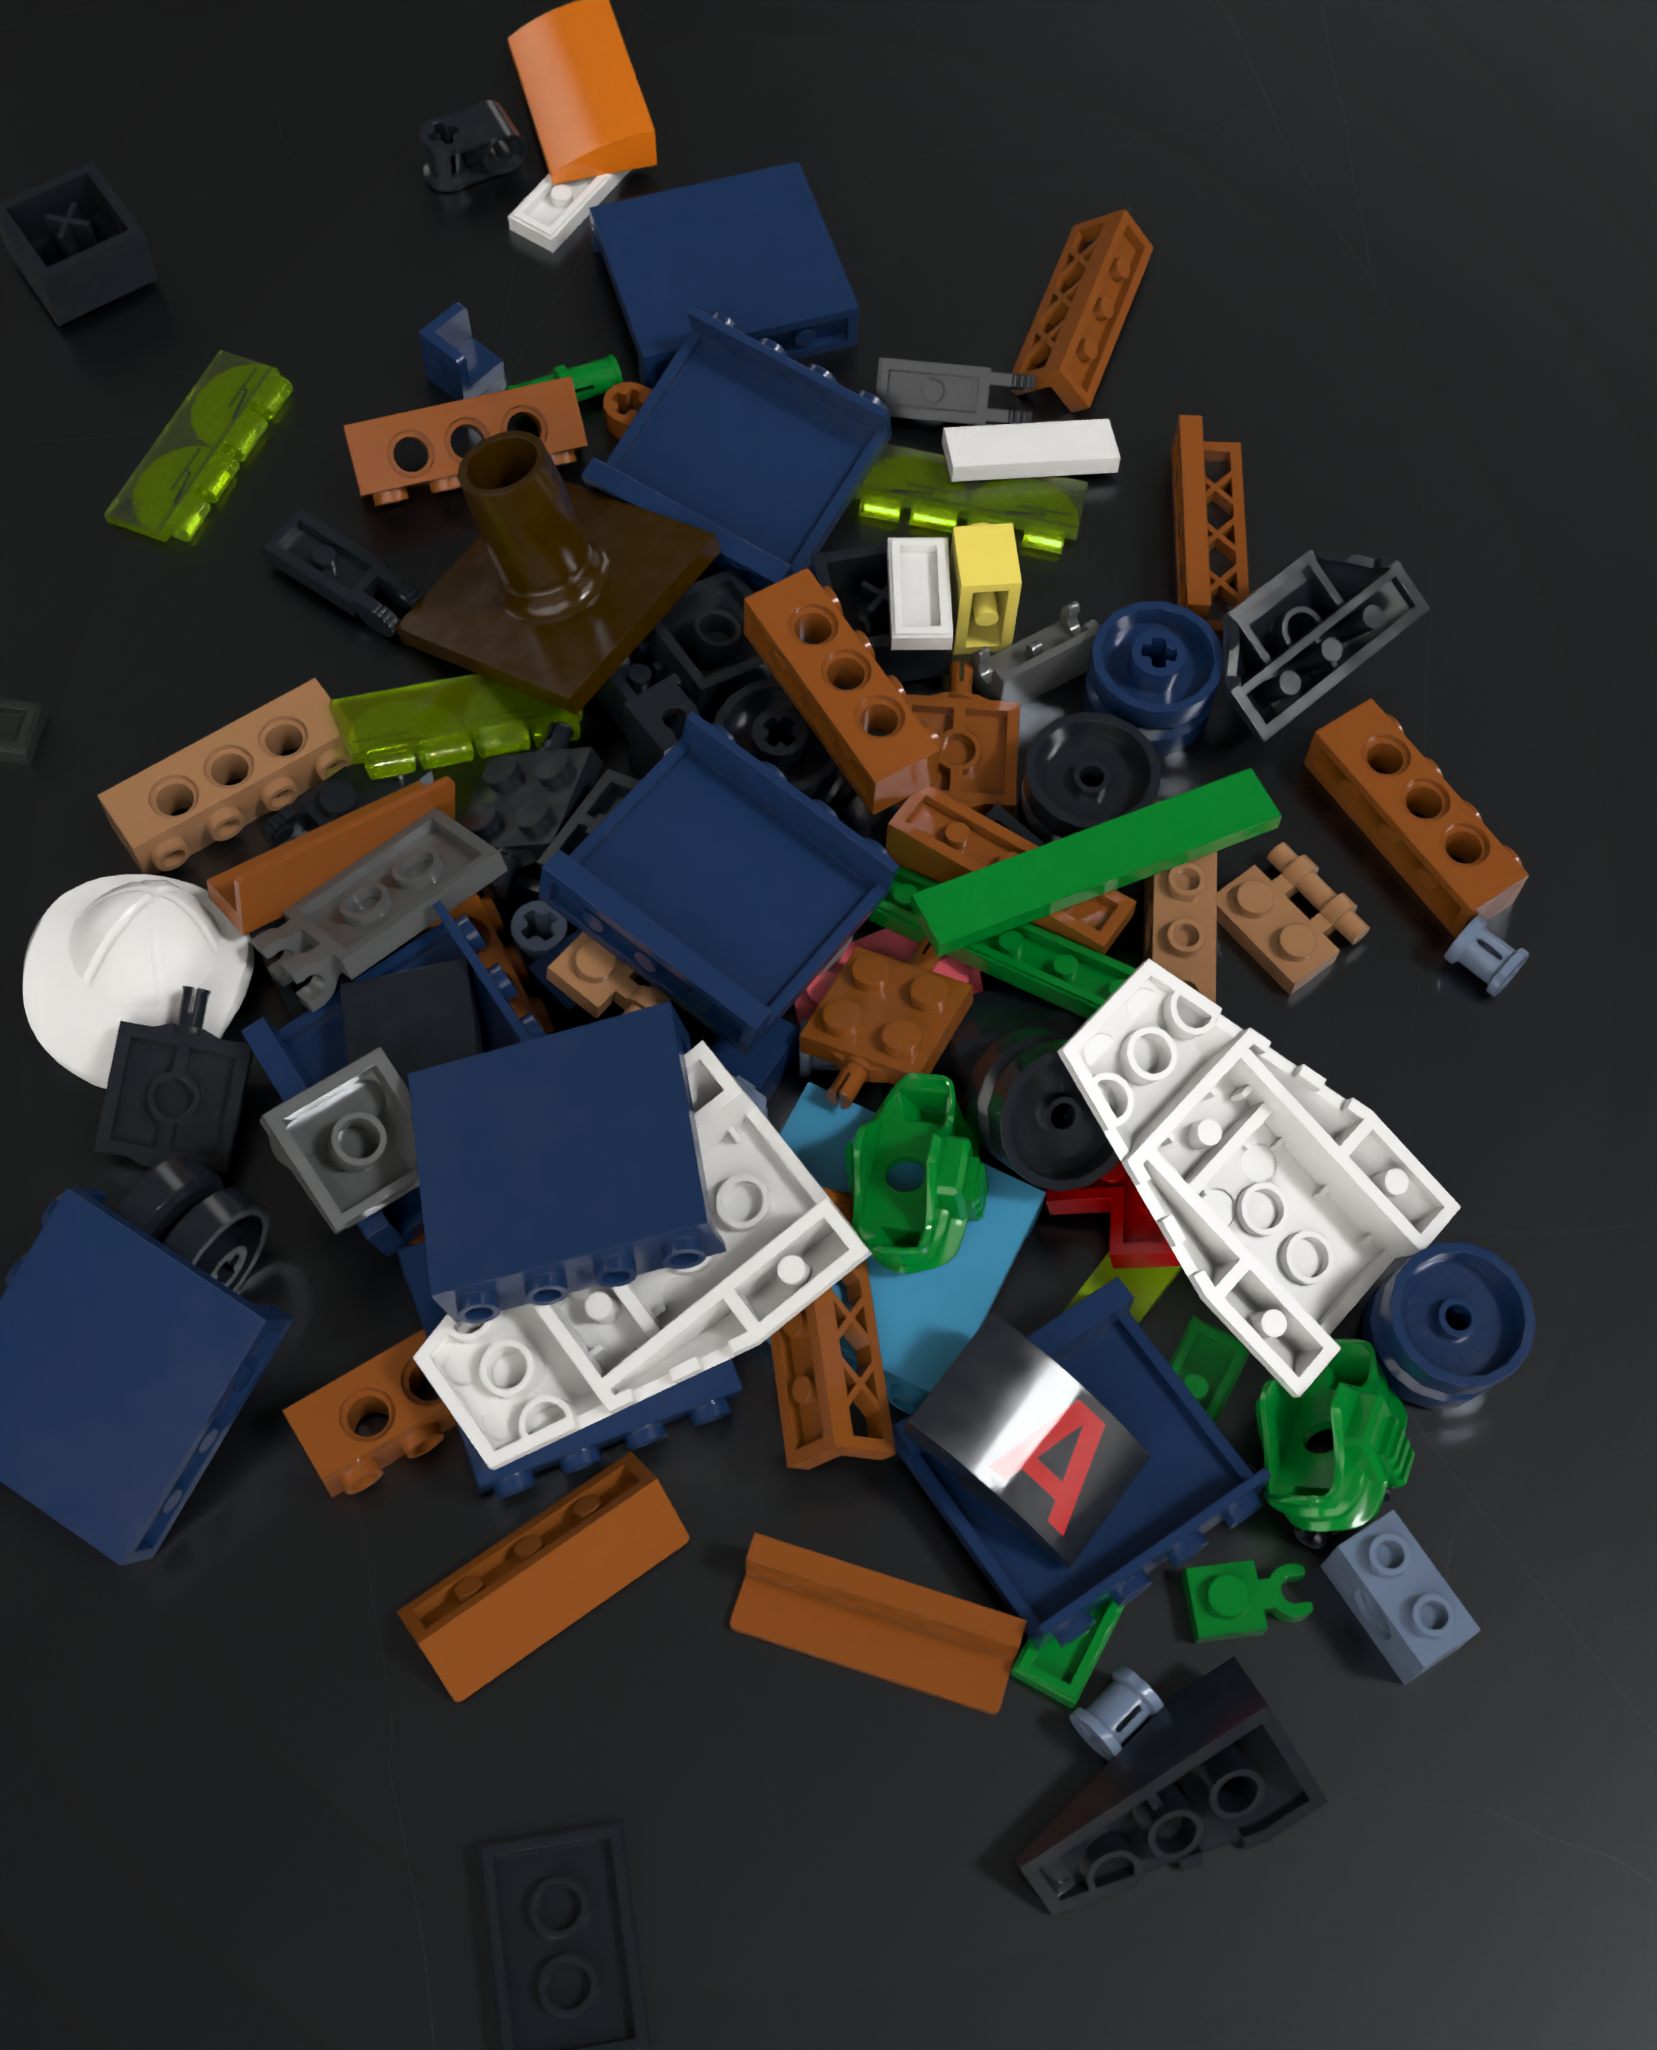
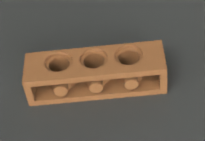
M313 678L97 796L111 827L142 874L156 875L162 871L178 868L189 856L216 841H224L234 837L245 825L268 812L279 811L287 804H292L299 795L319 785L344 766L351 765L353 760L359 757L357 746L352 747V745L356 744L352 728L317 679ZM297 750L293 754L279 756L286 751ZM244 779L238 784L226 785L233 780ZM180 809H189L183 814L171 816Z
M1217 851L1145 878L1143 961L1147 959L1152 960L1216 1004Z

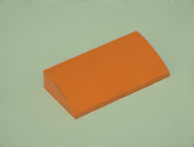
M578 0L568 3L535 18L508 37L510 53L552 184L657 165L655 129L609 0Z

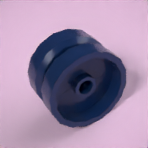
M1165 601L1136 602L1115 611L1098 628L1091 649L1089 669L1082 692L1084 712L1110 714L1133 724L1151 741L1157 756H1168L1189 747L1205 730L1224 668V657L1220 639L1209 623L1190 609Z
M1467 1242L1436 1243L1412 1255L1398 1270L1386 1277L1366 1301L1360 1330L1362 1340L1371 1343L1374 1347L1376 1361L1385 1375L1388 1386L1402 1400L1429 1409L1458 1407L1474 1399L1516 1372L1531 1351L1536 1329V1318L1531 1294L1513 1267L1491 1250Z

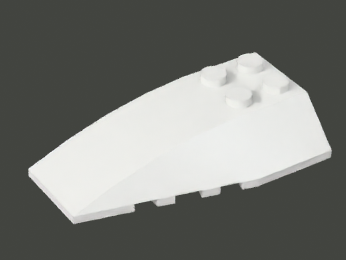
M1147 959L1141 963L1057 1052L1200 1299L1293 1398L1300 1397L1340 1351L1341 1347L1329 1336L1394 1259L1411 1256L1426 1249L1461 1206L1371 1109L1355 1098L1347 1100L1324 1085L1327 1079L1305 1064L1296 1066L1269 1047L1271 1041L1252 1028L1242 1029L1220 1014L1222 1011L1220 1006L1152 960Z
M703 1040L684 1056L712 1221L725 1242L726 1252L708 1256L701 1264L687 1269H671L666 1267L637 1275L636 1279L631 1283L623 1286L601 1287L598 1285L569 1293L567 1298L555 1304H526L503 1310L495 1319L483 1323H466L463 1321L456 1323L447 1314L413 1356V1359L487 1466L492 1470L509 1464L760 1345L871 1255V1252L845 1216Z

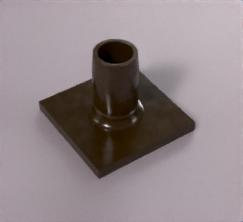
M516 430L502 432L480 441L467 452L459 464L457 477L481 536L395 628L403 643L577 715L720 554L721 548L714 533L562 480L542 439L530 432Z

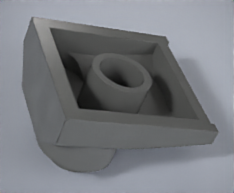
M381 1047L263 1114L259 1120L269 1136L270 1147L274 1156L282 1165L291 1169L335 1235L362 1222L419 1187L410 1092Z

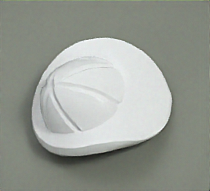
M147 874L115 875L86 882L61 895L47 909L30 937L23 967V1001L28 1022L37 1040L60 1065L92 1085L106 1089L120 1021L153 1027L170 1023L176 1024L183 986L194 987L196 993L197 988L211 991L202 1029L221 1039L240 1008L251 980L254 968V949L249 933L243 935L210 900L208 891L194 884L164 876Z

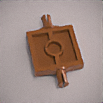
M960 661L952 662L949 665L948 692L932 696L906 694L910 709L920 722L927 721L932 725L942 745L936 783L930 786L983 816L996 804H999L1014 817L1017 792L1020 702L989 700L977 694H972L974 666L972 663L964 661L962 681H960ZM909 797L901 800L900 802L894 805H896L898 808H901V806Z
M927 936L921 939L918 948L908 961L897 960L857 946L800 1033V1049L802 1053L828 1061L840 1070L825 1094L832 1105L837 1107L840 1102L841 1109L850 1108L863 1083L867 1081L895 1085L911 1072L930 1074L972 1005L973 985L933 971L942 956H937Z

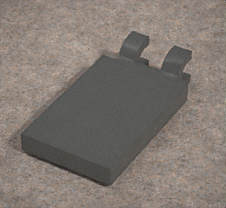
M435 807L284 910L282 913L287 920L286 923L278 928H270L260 933L251 941L256 950L267 959L284 950L281 958L267 968L272 978L283 987L292 981L299 984L307 977L313 975L311 982L301 988L296 994L301 1003L314 1013L331 999L336 990L337 979L341 973H344L353 980L440 919L432 906L433 904L441 901L450 912L507 872L508 869L497 849Z

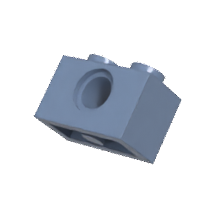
M1394 1509L1338 1545L1320 1566L1404 1685L1459 1649L1481 1631Z

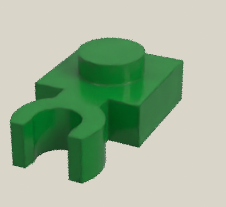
M1254 1560L1185 1568L1182 1573V1580L1194 1643L1263 1635L1268 1630L1265 1614L1269 1613L1278 1620L1289 1623L1298 1622L1308 1617L1313 1611L1312 1602L1294 1604L1287 1601L1281 1592L1283 1583L1301 1581L1306 1575L1305 1567L1299 1564H1285L1278 1567L1266 1579H1258Z

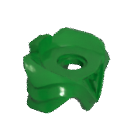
M914 1072L905 1075L893 1086L874 1117L868 1123L861 1124L855 1137L847 1142L845 1162L850 1194L853 1200V1229L869 1249L871 1255L883 1267L899 1273H915L947 1264L958 1254L965 1235L967 1222H977L984 1217L989 1182L987 1181L986 1168L979 1158V1143L967 1121L963 1118L956 1101L954 1085L951 1079L944 1075ZM902 1162L916 1163L925 1171L922 1184L910 1192L893 1190L887 1183V1176L890 1170Z
M1333 1339L1341 1347L1340 1351L1300 1397L1293 1398L1276 1379L1265 1382L1260 1398L1256 1401V1418L1264 1450V1467L1271 1474L1270 1479L1263 1488V1494L1269 1504L1276 1510L1283 1512L1289 1522L1297 1528L1312 1532H1329L1365 1527L1376 1518L1386 1489L1400 1488L1407 1483L1415 1458L1414 1450L1410 1446L1408 1437L1405 1435L1408 1415L1401 1400L1388 1386L1385 1375L1376 1361L1374 1347L1365 1340ZM1332 1429L1333 1450L1317 1454L1306 1449L1307 1442L1316 1432Z

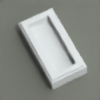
M948 537L888 538L887 565L891 650H952L953 624Z

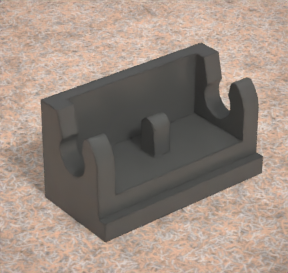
M1073 601L1062 607L1058 622L991 656L990 649L987 646L975 651L972 654L971 660L974 666L973 685L980 695L986 699L1020 702V706L1088 671L1091 649L1100 625L1093 619L1085 623L1081 628L1077 618V614L1080 612L1079 603Z

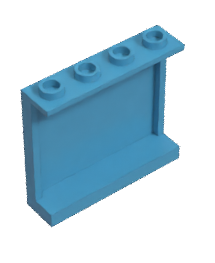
M808 1082L780 1135L821 1187L850 1193L845 1162L846 1144L851 1138L855 1137L858 1127L861 1124L868 1123L876 1113L853 1102L848 1109H841L840 1102L836 1107L826 1098L827 1090ZM902 1162L890 1170L887 1176V1183L893 1190L910 1192L922 1184L925 1171L916 1163ZM984 1163L982 1164L986 1168L987 1181L989 1182L984 1217L977 1222H967L965 1235L958 1254L949 1263L930 1270L915 1273H899L883 1267L872 1255L866 1258L888 1401L896 1408L908 1414L913 1413L919 1408L982 1326L1025 1238L1030 1237L1040 1217L1046 1192ZM840 1279L832 1286V1291L846 1306L848 1303L845 1284ZM842 1335L839 1339L842 1357L855 1372L858 1368L856 1351ZM769 1337L766 1339V1341L771 1345Z

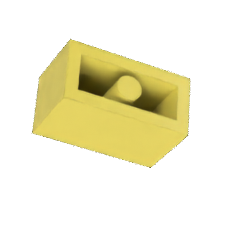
M980 522L969 526L953 527L949 558L952 624L955 634L953 655L973 654L985 646L990 649V653L999 652L1012 645L1022 586L1013 523L990 524Z

